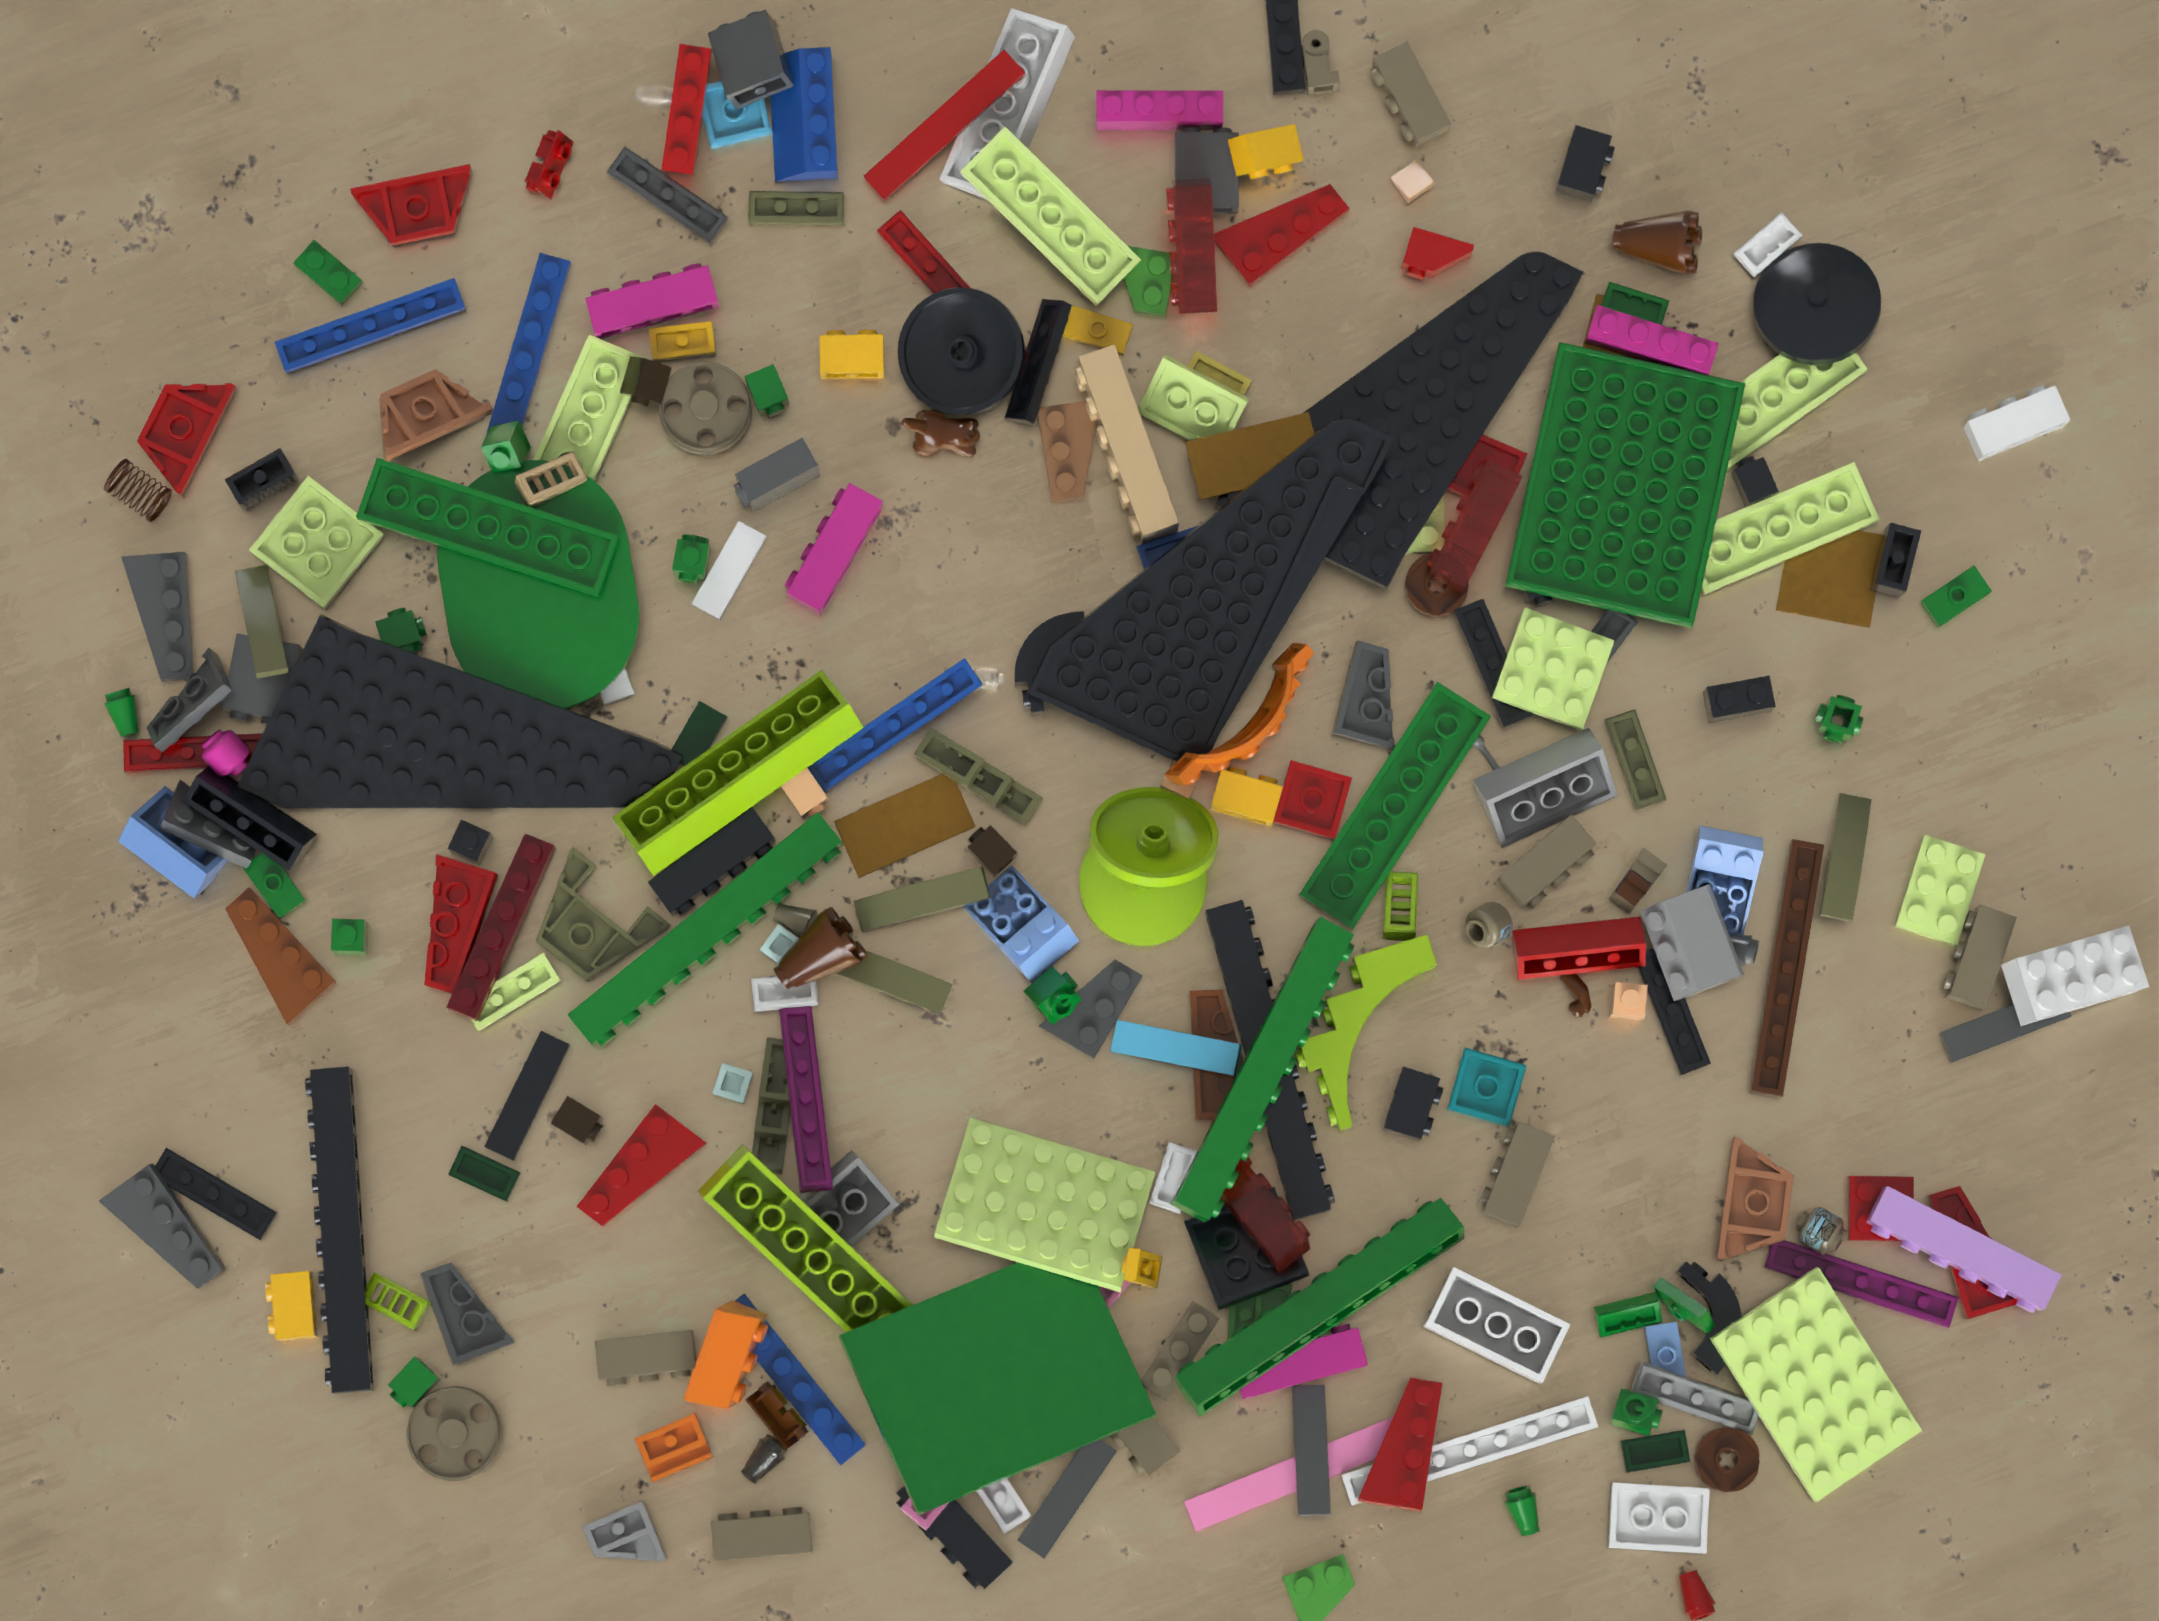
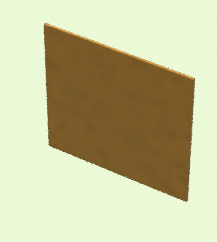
M1857 530L1784 561L1776 611L1870 628L1876 591L1870 590V585L1883 535Z

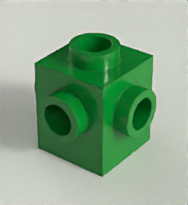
M1831 696L1826 705L1820 703L1815 721L1820 724L1817 732L1823 733L1824 739L1841 744L1842 740L1848 741L1853 734L1858 735L1864 718L1859 716L1862 706L1854 704L1855 700L1846 696ZM1832 717H1840L1843 722L1842 726L1832 723Z

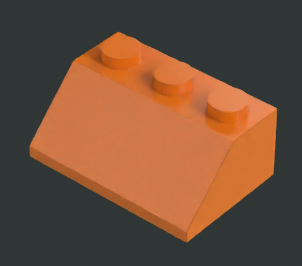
M733 1300L715 1309L683 1400L728 1409L735 1405L736 1402L740 1403L747 1389V1385L743 1384L747 1372H752L758 1355L754 1354L757 1343H762L768 1330V1325L765 1324L768 1314Z

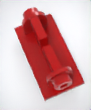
M548 130L546 135H542L535 156L544 159L543 164L532 162L527 177L524 180L527 183L526 190L533 193L539 191L548 199L552 198L554 190L560 183V175L566 161L570 158L574 143L561 131L557 130V132Z

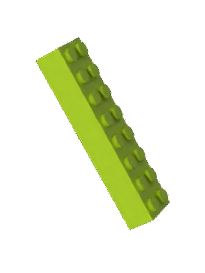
M821 670L614 815L612 819L654 876L864 727L846 699Z
M743 1144L697 1191L704 1200L845 1332L913 1305Z

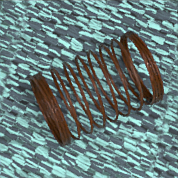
M127 458L123 459L107 478L104 484V491L107 493L113 491V497L120 492L118 501L125 497L123 504L126 505L130 502V509L137 504L135 513L142 509L140 516L142 517L146 514V520L152 522L168 504L172 496V490L167 488V486H162L161 482L156 483V479L152 478L155 480V483L146 491L149 482L152 480L150 479L151 476L149 474L145 475V471H139V467L136 466L138 472L130 478L133 469L136 467H133L134 464ZM143 471V477L135 483L138 474ZM121 472L117 480L112 484V486H110L113 480L116 478V476ZM130 472V474H129V476H128L126 482L124 483V485H123V486L121 487V489L114 495V492H115L116 488L118 487V485L120 484V482H121V481L124 479V477ZM148 475L149 480L140 488L144 477ZM135 477L129 490L119 499L125 487ZM141 480L133 496L125 503L132 489ZM160 483V488L151 496L155 485ZM147 484L140 498L131 507L134 498L137 496L140 490ZM153 487L150 495L148 496L144 504L137 510V507L141 500ZM158 492V494H157L155 500L153 501V503L151 504V506H150V507L148 508V510L142 515V512H143V510L145 509V507H146V505L148 504V502H149V501L152 499V497ZM162 499V501H161V503L159 504L158 508H157V509L155 510V512L152 514V512H153V510L155 509L156 505H157V504L159 503V501Z

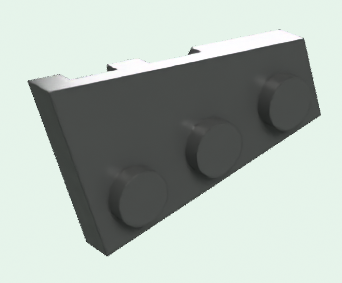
M1359 640L1355 642L1332 734L1393 751L1395 742L1392 734L1393 712L1390 703L1391 681L1388 649Z
M210 648L202 655L206 660L196 673L190 671L185 677L184 681L187 683L180 694L170 697L147 726L153 745L161 752L166 750L171 744L176 743L182 734L195 723H198L217 703L222 702L232 691L217 653Z
M179 780L159 829L247 869L256 849L183 802L190 787Z
M1115 959L1077 992L1082 1001L1075 1006L1074 1011L1069 1016L1060 1019L1054 1025L1046 1019L1039 1027L1094 1059L1143 975Z
M452 1263L420 1273L452 1365L515 1343Z

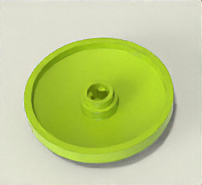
M1158 787L1134 788L1111 796L1095 811L1089 833L1092 853L1102 867L1124 881L1148 887L1175 886L1200 876L1215 859L1219 838L1214 818L1201 803L1191 797L1188 799L1170 790Z
M1089 847L1081 864L1079 891L1088 917L1102 933L1125 945L1151 947L1175 939L1193 924L1205 901L1207 873L1205 871L1195 879L1175 886H1141L1112 875L1100 865L1093 855L1091 847Z

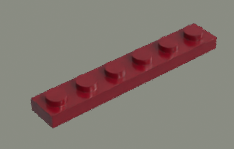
M524 834L446 1006L449 1011L478 1022L556 849L553 844Z

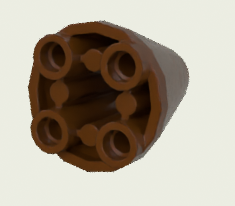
M1686 210L1627 221L1623 225H1615L1613 248L1614 250H1621V253L1680 274L1696 273L1698 255L1694 254L1695 245H1700L1702 241V226H1698L1699 213Z
M829 907L820 912L778 962L779 965L774 968V972L781 983L787 989H790L792 986L799 987L857 966L863 959L868 957V954L859 941L854 942L850 936L854 930L844 916L839 917L837 912L832 907Z

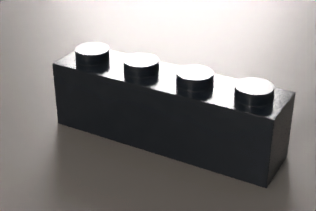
M209 766L200 772L191 784L183 802L289 871L304 859L317 836L315 832L265 799L238 787L239 782L228 775L220 777Z
M751 807L648 881V884L671 916L677 912L682 916L696 905L693 901L702 894L706 897L712 895L721 888L720 881L728 875L735 878L748 868L745 864L755 856L759 860L773 848L771 844L776 842L775 837L753 807Z
M905 1486L896 1493L900 1497L896 1502L900 1508L909 1499ZM956 1500L949 1502L927 1530L923 1529L920 1525L918 1526L931 1541L935 1537L940 1540L944 1545L940 1551L953 1565L957 1561L963 1565L966 1571L962 1575L975 1589L979 1585L986 1589L1013 1563Z

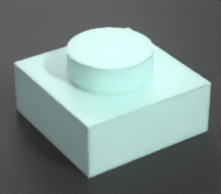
M778 924L760 948V951L779 964V960L795 943L798 937Z
M722 1063L712 1094L744 1104L753 1072Z

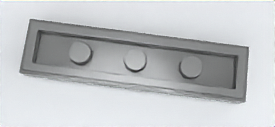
M1640 1361L1630 1389L1632 1392L1659 1399L1661 1404L1742 1430L1749 1434H1753L1759 1418L1756 1410L1745 1396Z

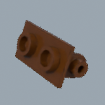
M767 1381L745 1400L784 1449L787 1450L809 1432L805 1427L807 1424L802 1421L793 1408H790L788 1411L785 1409L784 1405L788 1402L777 1390V1386L775 1384L771 1385Z

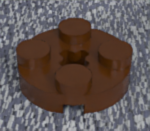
M1438 553L1423 555L1408 570L1404 585L1410 604L1424 615L1432 618L1450 615L1454 610L1462 606L1467 597L1469 587L1467 571L1462 563L1451 555ZM1432 577L1435 580L1444 579L1445 582L1442 585L1443 592L1440 593L1437 590L1432 592L1429 589L1431 586L1429 580Z
M1728 1427L1712 1430L1701 1439L1694 1454V1462L1697 1474L1708 1487L1721 1492L1742 1490L1753 1482L1758 1474L1760 1455L1758 1446L1750 1435L1742 1430ZM1724 1451L1726 1454L1733 1452L1736 1457L1732 1460L1735 1464L1733 1468L1729 1466L1722 1468L1719 1462L1722 1459L1719 1455L1721 1452Z

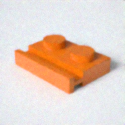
M695 1413L635 1438L652 1482L713 1457Z

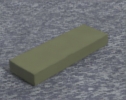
M749 191L748 222L749 224L844 226V192Z
M1634 709L1605 719L1604 722L1635 811L1666 801V796L1636 710Z

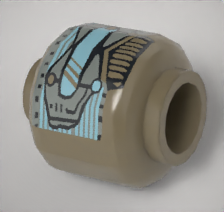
M1487 902L1467 915L1465 930L1468 938L1475 945L1481 948H1491L1510 936L1513 922L1505 907L1496 902Z
M1816 1207L1811 1213L1805 1211L1796 1225V1228L1801 1230L1799 1241L1822 1255L1829 1253V1251L1835 1252L1847 1232L1843 1228V1219L1822 1207Z

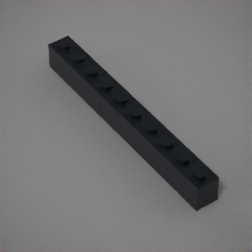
M1243 900L1207 909L1205 910V916L1246 1056L1275 999H1271L1268 987L1273 986L1268 967L1262 969L1259 956L1264 955L1260 937L1254 938L1250 927L1255 924L1251 906L1245 907ZM1296 1063L1289 1075L1283 1074L1278 1084L1283 1088L1274 1104L1269 1102L1264 1111L1268 1115L1265 1127L1293 1222L1329 1212L1331 1210L1330 1204L1335 1203L1331 1185H1324L1321 1175L1322 1172L1326 1171L1322 1154H1315L1312 1142L1317 1141L1314 1125L1312 1122H1306L1303 1112L1308 1110L1304 1091L1298 1092L1294 1081L1299 1079Z
M349 1066L311 1069L310 1078H305V1089L307 1097H312L313 1110L307 1111L308 1127L309 1129H314L315 1142H310L311 1161H316L317 1174H312L313 1193H318L319 1206H314V1221L316 1226H321V1238L316 1239L317 1257L323 1258V1271H318L319 1289L325 1290L326 1303H321L320 1312L322 1323L327 1322L328 1335L323 1336L324 1355H329L330 1368H325L326 1387H331L334 1394L374 1391L369 1307L365 1303L367 1299V1277L353 1072Z

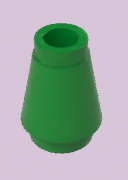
M130 688L106 694L107 703H104L119 731L120 737L139 732L135 695H131Z
M1529 1485L1507 1491L1505 1493L1507 1500L1504 1503L1518 1530H1520L1521 1536H1528L1539 1532L1535 1492L1531 1491Z

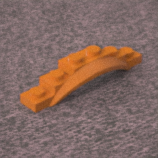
M1292 643L1272 664L1276 669V673L1263 703L1245 727L1233 738L1205 754L1185 753L1164 774L1172 784L1190 785L1201 776V771L1220 772L1229 765L1231 759L1245 760L1254 756L1259 751L1261 742L1266 737L1274 735L1280 729V723L1287 717L1284 712L1286 705L1293 699L1294 691L1301 685L1293 675L1299 674L1307 667L1308 660L1314 654L1307 644Z

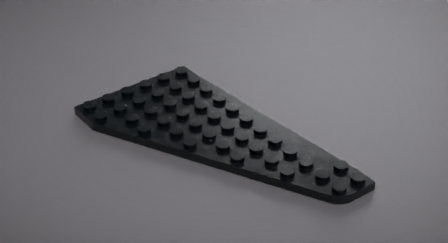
M1338 418L1328 422L1051 643L1044 654L1027 693L1174 761H1178L1185 753L1205 754L1211 751L1227 720L1362 494L1364 495L1379 470L1394 438L1352 418Z
M320 614L237 786L282 808H626L673 775L683 754L652 739L625 729H618L361 634Z

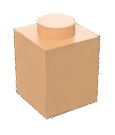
M808 768L780 786L802 820L807 816L811 818L817 812L821 814L827 809L825 804L829 802L828 797Z
M1615 982L1612 985L1609 1017L1642 1020L1645 1017L1648 985Z

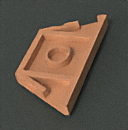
M436 369L381 393L379 404L384 459L387 462L484 418L492 413L493 407L486 401L484 404L468 395L469 390L459 384L452 383L447 376Z
M1733 1137L1717 1261H1724L1785 1241L1794 1175L1771 1162L1768 1157L1760 1152L1758 1153L1743 1143V1140L1738 1137Z

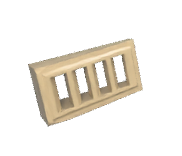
M574 451L516 475L514 484L525 506L534 508L584 483L588 478ZM565 464L568 465L573 475L571 479H568L562 467ZM556 470L562 483H556L551 471ZM544 476L549 486L548 489H544L539 477ZM531 481L537 491L536 494H533L528 485Z

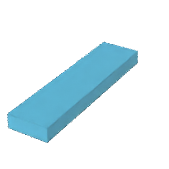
M1116 1020L1110 1051L1236 1076L1242 1045Z

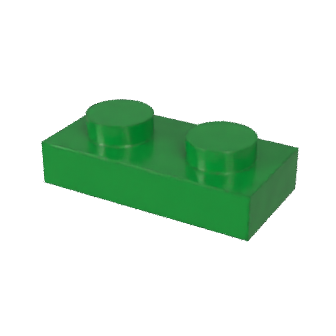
M315 240L293 262L295 267L341 306L363 283L357 275Z

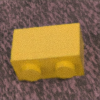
M1295 124L1246 133L1228 139L1236 177L1249 174L1250 180L1268 176V170L1274 169L1275 175L1293 171L1292 164L1304 161Z
M865 329L859 330L857 335H845L843 330L826 331V335H819L821 379L884 378L883 334H877L876 330Z
M1231 766L1228 767V771H1220L1210 810L1272 827L1283 786L1277 785L1278 780L1264 775H1259V779L1246 776L1247 771Z
M301 1271L270 1274L271 1282H266L265 1284L267 1302L272 1301L273 1314L268 1315L269 1333L275 1334L276 1340L318 1337L313 1272Z

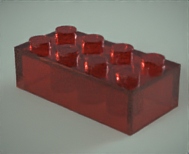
M1210 178L1172 180V188H1166L1168 211L1173 210L1174 220H1168L1169 242H1175V251L1169 252L1170 273L1176 274L1177 283H1171L1172 306H1178L1179 314L1217 312Z

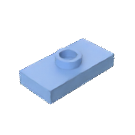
M1677 1322L1645 1326L1644 1330L1650 1364L1686 1376Z

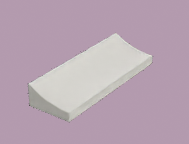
M1011 8L989 62L1005 49L1026 75L957 136L940 176L942 183L987 200L960 171L1004 127L1029 149L1075 39L1068 26Z

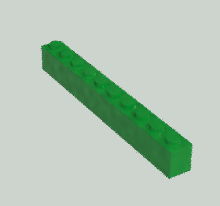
M817 812L567 1015L593 1047L598 1043L603 1047L617 1035L614 1030L624 1023L626 1026H629L642 1015L639 1010L646 1004L650 1003L651 1006H654L667 995L664 991L672 983L678 986L689 978L692 974L689 970L698 962L702 966L709 962L717 954L714 949L723 942L729 945L742 934L739 929L746 923L750 922L751 925H754L767 914L764 910L772 902L778 905L789 897L792 893L789 889L798 881L802 885L809 881L817 873L814 868L823 861L829 864L842 853L839 850L843 846L842 841Z
M1322 917L1314 921L1171 1202L1172 1206L1203 1222L1208 1221L1211 1216L1216 1218L1225 1202L1220 1198L1225 1188L1231 1189L1239 1175V1172L1235 1170L1239 1160L1245 1161L1250 1154L1254 1144L1249 1141L1254 1131L1260 1132L1268 1118V1115L1264 1113L1268 1103L1274 1104L1283 1088L1278 1085L1283 1074L1289 1075L1297 1061V1058L1293 1056L1297 1046L1303 1047L1311 1033V1029L1307 1028L1312 1017L1317 1019L1326 1003V1001L1322 1000L1326 989L1332 990L1340 976V973L1336 971L1340 961L1346 962L1355 945L1350 943L1354 936L1351 932Z
M1442 1198L1435 1202L1428 1201L1417 1210V1214L1408 1220L1401 1219L1391 1227L1390 1232L1383 1237L1377 1236L1366 1243L1362 1251L1356 1255H1347L1338 1263V1267L1329 1273L1323 1272L1317 1275L1312 1280L1310 1286L1302 1291L1296 1290L1286 1297L1285 1302L1274 1309L1272 1307L1265 1310L1258 1317V1321L1249 1327L1247 1325L1240 1327L1232 1334V1338L1222 1345L1218 1343L1210 1347L1206 1351L1205 1356L1197 1362L1191 1361L1182 1366L1175 1376L1178 1389L1198 1416L1201 1417L1464 1239V1226Z

